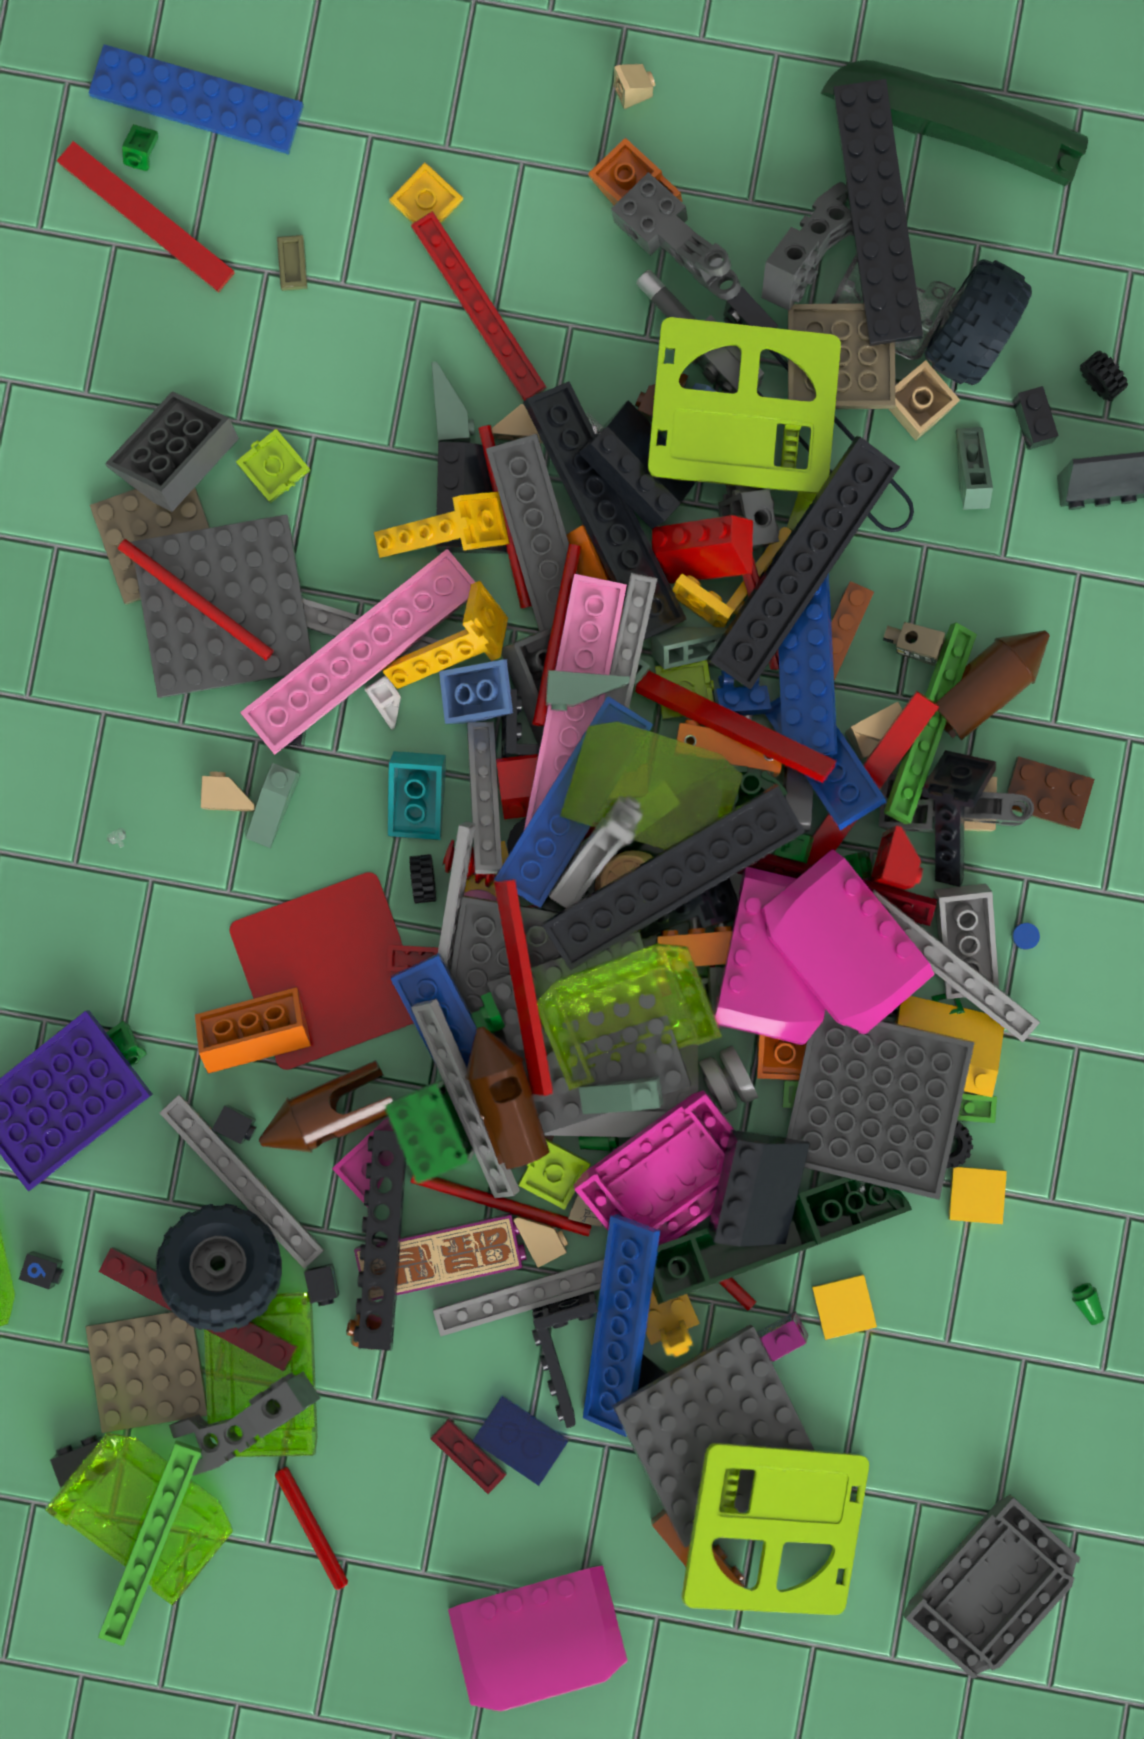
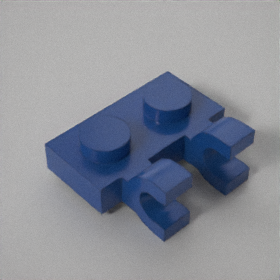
M721 670L722 675L718 677L720 688H717L714 692L717 704L742 716L770 713L772 708L767 686H759L760 678L757 679L751 690L746 687H734V678Z

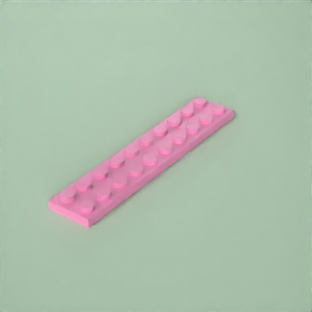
M446 549L240 712L241 715L275 755L467 603L470 586L475 581L452 553Z
M574 574L555 671L609 675L627 584ZM605 694L574 707H567V711H553L551 706L548 705L524 830L602 706Z

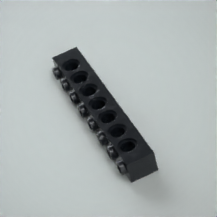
M374 1130V1135L369 1136L368 1152H372V1162L367 1163L366 1179H370V1190L365 1189L364 1206H368V1217H363L362 1233H366V1244H361L360 1260H364V1271H359L358 1287L362 1288V1298H357L356 1315H360V1325L355 1326L354 1342H358V1349L393 1350L406 1157L395 1131ZM384 1151H390L394 1156L393 1162L389 1166H383L380 1162V1155ZM387 1177L390 1179L392 1187L387 1193H382L378 1189V1182L380 1179ZM382 1204L386 1205L390 1210V1214L385 1220H380L376 1216V1209ZM380 1231L384 1232L388 1238L387 1244L384 1247H378L374 1243V1236ZM376 1259L383 1260L386 1265L385 1271L380 1275L375 1274L372 1270V1263ZM374 1286L380 1287L384 1292L383 1299L379 1302L373 1301L370 1297V1290ZM373 1313L378 1314L382 1320V1324L378 1329H372L368 1325V1317Z

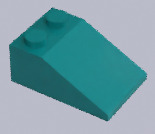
M393 751L389 761L388 836L441 839L446 755Z

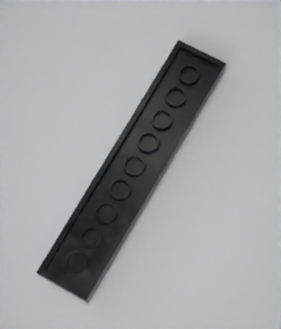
M886 79L834 86L833 95L869 346L922 339L923 329Z
M570 381L527 398L523 404L610 580L627 584L623 606L631 573L657 578L644 640L687 620L633 509L579 454L581 449L594 437L595 432Z
M861 436L855 437L708 656L707 660L751 690L900 466Z
M776 784L542 923V926L571 971L805 833V830Z

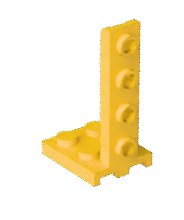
M499 492L453 497L455 508L453 512L374 532L379 558L460 538L463 551L509 544Z
M782 527L780 529L779 542L769 545L756 562L759 578L765 573L774 557L790 536L792 530ZM681 574L673 587V592L678 602L714 627H725L732 615H737L745 603L743 600L748 595L744 580L727 604L722 602V598L713 591L708 592L700 586V582L690 575L686 577L684 574Z
M477 581L470 586L462 623L466 628L465 630L395 659L383 668L382 671L392 684L399 689L484 652L491 661L501 658L508 617L481 581Z
M652 1289L646 1335L651 1345L662 1341L667 1355L673 1353L674 1356H679L689 1351L688 1346L693 1344L688 1329L700 1324L687 1294L658 1304Z

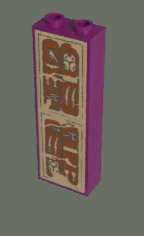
M508 1213L401 1237L397 1295L522 1268V1261L527 1260L524 1244H518L517 1235L520 1232L513 1220L512 1214ZM388 1240L376 1242L375 1245L384 1247ZM358 1246L354 1249L358 1271H364V1260H360L361 1246ZM376 1259L372 1263V1270L375 1274H382L386 1269L385 1262L381 1259ZM374 1286L370 1290L371 1299L373 1301L383 1299V1290L378 1286Z

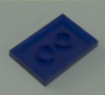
M502 1395L472 1441L539 1486L569 1439Z

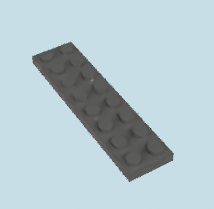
M537 434L486 448L540 632L552 627L569 542Z

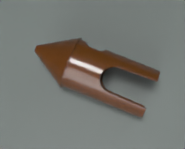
M1043 630L995 638V642L967 664L961 681L936 702L939 705L937 711L946 719L944 731L952 738L957 735L962 741L994 713L1007 705L1026 687L1034 684L1048 644L1049 633Z
M482 1026L477 1028L465 1079L469 1082L479 1115L485 1124L498 1164L504 1163L506 1169H512L537 1161L549 1154L550 1151L522 1064L523 1058Z
M375 1060L295 1097H287L260 1136L259 1142L261 1146L312 1153V1150L318 1148L326 1141L343 1137L387 1117L388 1114L384 1106L393 1101L391 1096L347 1114L337 1112V1103L342 1096L384 1076L378 1062Z

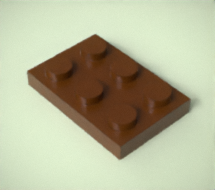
M1018 756L1007 793L1025 795L1030 798L1034 805L1032 817L1080 830L1095 779ZM1012 806V811L1022 813L1020 807Z

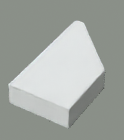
M385 675L364 690L390 729L393 730L396 726L401 696Z

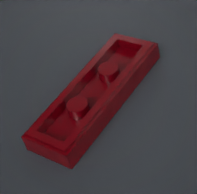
M450 1418L430 1438L487 1494L507 1475Z

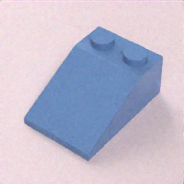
M506 659L439 671L445 724H465L513 713Z

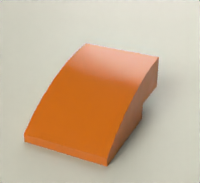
M626 138L588 173L591 180L613 205L626 195L648 172L682 202L681 192L662 175V171Z
M758 1034L757 1078L799 1080L807 1042L801 1045Z

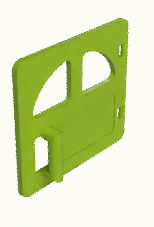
M676 317L666 318L660 327L648 457V471L650 474L660 478L818 494L830 474L841 350L839 338L833 334ZM734 345L740 349L741 357L738 390L736 393L685 389L679 384L682 372L699 356L725 346ZM665 348L674 350L673 364H664ZM765 349L775 351L798 365L810 379L814 387L815 399L807 402L759 396L757 394L761 351ZM778 424H784L780 467L774 465L776 431ZM802 426L809 427L811 432L807 469H796L799 431ZM658 430L667 431L666 446H657Z
M723 1443L711 1444L705 1452L681 1595L683 1603L690 1608L823 1615L841 1614L845 1610L869 1471L868 1459L860 1454ZM741 1469H751L755 1472L749 1509L746 1513H739L734 1507ZM852 1486H858L855 1501L850 1500ZM716 1538L763 1540L758 1577L754 1587L745 1588L732 1582L719 1569L712 1553V1543ZM800 1542L831 1545L832 1552L828 1560L812 1577L796 1586L782 1590L777 1589V1578L784 1543ZM838 1568L844 1569L842 1583L836 1582Z

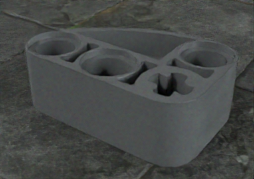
M785 765L783 787L788 794L784 797L805 832H809L812 818L813 788L803 773Z

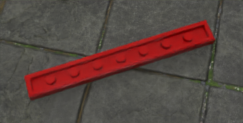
M74 141L57 159L59 165L218 293L235 274L233 269Z
M430 212L411 224L412 230L522 400L525 401L527 398L544 391L547 388L434 212Z
M651 671L636 685V693L821 783L825 781L835 768L836 760Z
M917 690L863 764L879 790L939 708L938 704ZM828 813L811 836L814 840L808 862L805 864L814 865L832 849L835 851L856 821L840 830Z
M515 880L496 881L494 885L531 1091L533 1095L545 1096L553 1094L516 882Z

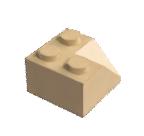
M925 360L895 386V409L889 410L916 441L942 419L960 399Z
M898 702L851 726L845 732L860 760L870 756L902 711Z

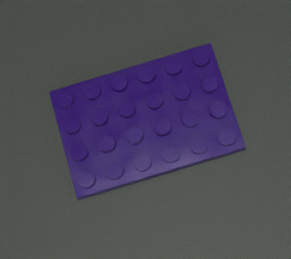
M89 1010L84 1011L0 1078V1155L27 1191L39 1185L153 1095Z

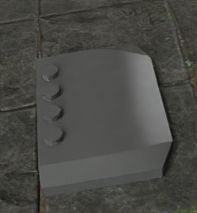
M1010 1494L994 1505L912 1597L903 1616L974 1679L978 1677L977 1674L988 1669L993 1671L1000 1668L1069 1591L1074 1581L1073 1573L1076 1563L1079 1564L1080 1557Z

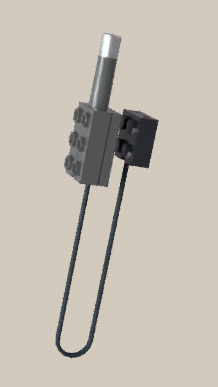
M647 270L638 278L636 284L667 318L676 317L697 320L651 270ZM741 287L736 297L726 301L723 314L725 316V323L768 328L778 327L773 319L743 287ZM712 315L704 320L717 322ZM725 346L711 350L691 362L693 365L698 363L704 370V377L711 384L716 383L722 390V393L734 394L737 392L741 351L737 346ZM769 350L788 371V364L777 352ZM759 368L757 394L764 397L758 390L764 376V372ZM835 416L834 422L853 442L855 437ZM799 435V442L809 452V445ZM892 478L890 483L909 505L910 513L907 521L899 527L890 528L882 525L871 513L868 514V517L881 530L898 532L906 528L911 522L914 507L910 497Z

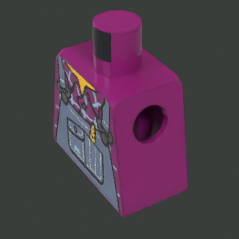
M796 1311L757 1332L772 1362L805 1345L808 1339V1333Z

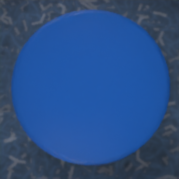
M1030 923L1019 924L1012 932V941L1020 949H1031L1038 944L1040 939L1039 930Z

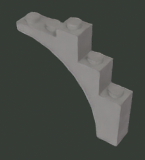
M621 795L619 796L606 817L601 819L589 839L584 841L551 890L549 896L551 899L565 908L580 901L611 857L625 843L629 844L635 836L636 824L643 815V810L640 809L641 804L630 796H627L626 799Z

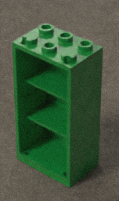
M443 1079L399 1097L384 1106L417 1184L470 1162L475 1154ZM442 1087L446 1089L444 1094H441L439 1091ZM465 1141L469 1144L467 1148H464L462 1145Z

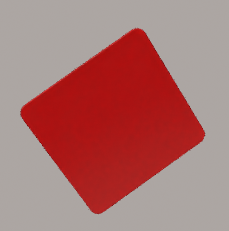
M363 873L241 918L231 924L229 929L230 935L254 999L296 987L299 991L308 1025L311 1046L276 1055L275 1059L280 1068L289 1070L414 1024L390 979L392 975L398 972L386 971L388 945L403 946L379 878L374 873Z

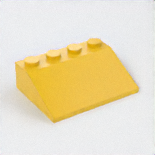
M909 996L898 1007L896 1024L975 1042L964 1091L992 1097L999 1069L1004 1027L984 1012L963 1008L965 1013L949 1014L951 1010L958 1007L914 996Z

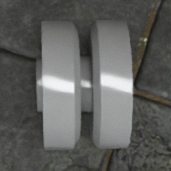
M733 1046L720 1051L719 1057L724 1066L723 1069L719 1067L715 1058L711 1056L699 1062L705 1076L704 1081L713 1099L717 1100L724 1114L737 1109V1101L733 1095L735 1090L741 1101L746 1104L758 1098L750 1077Z

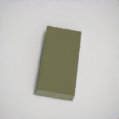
M303 235L277 237L281 290L308 289Z

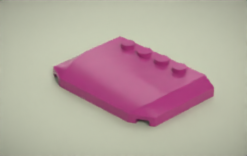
M833 849L761 908L767 925L768 939L837 1023L843 1026L847 1025L863 1035L868 1033L935 975L930 963L846 859Z
M750 867L743 869L738 893L740 896L712 1024L803 1045L822 1023L825 1014L824 1006L768 939L765 917L761 912L763 906L796 880V878Z
M704 1090L691 1094L585 1171L573 1185L574 1190L607 1230L609 1229L610 1216L618 1214L660 1230L658 1245L678 1239L711 1215L730 1131L735 1129Z
M603 1565L481 1598L448 1609L470 1705L502 1712L604 1683L628 1661Z

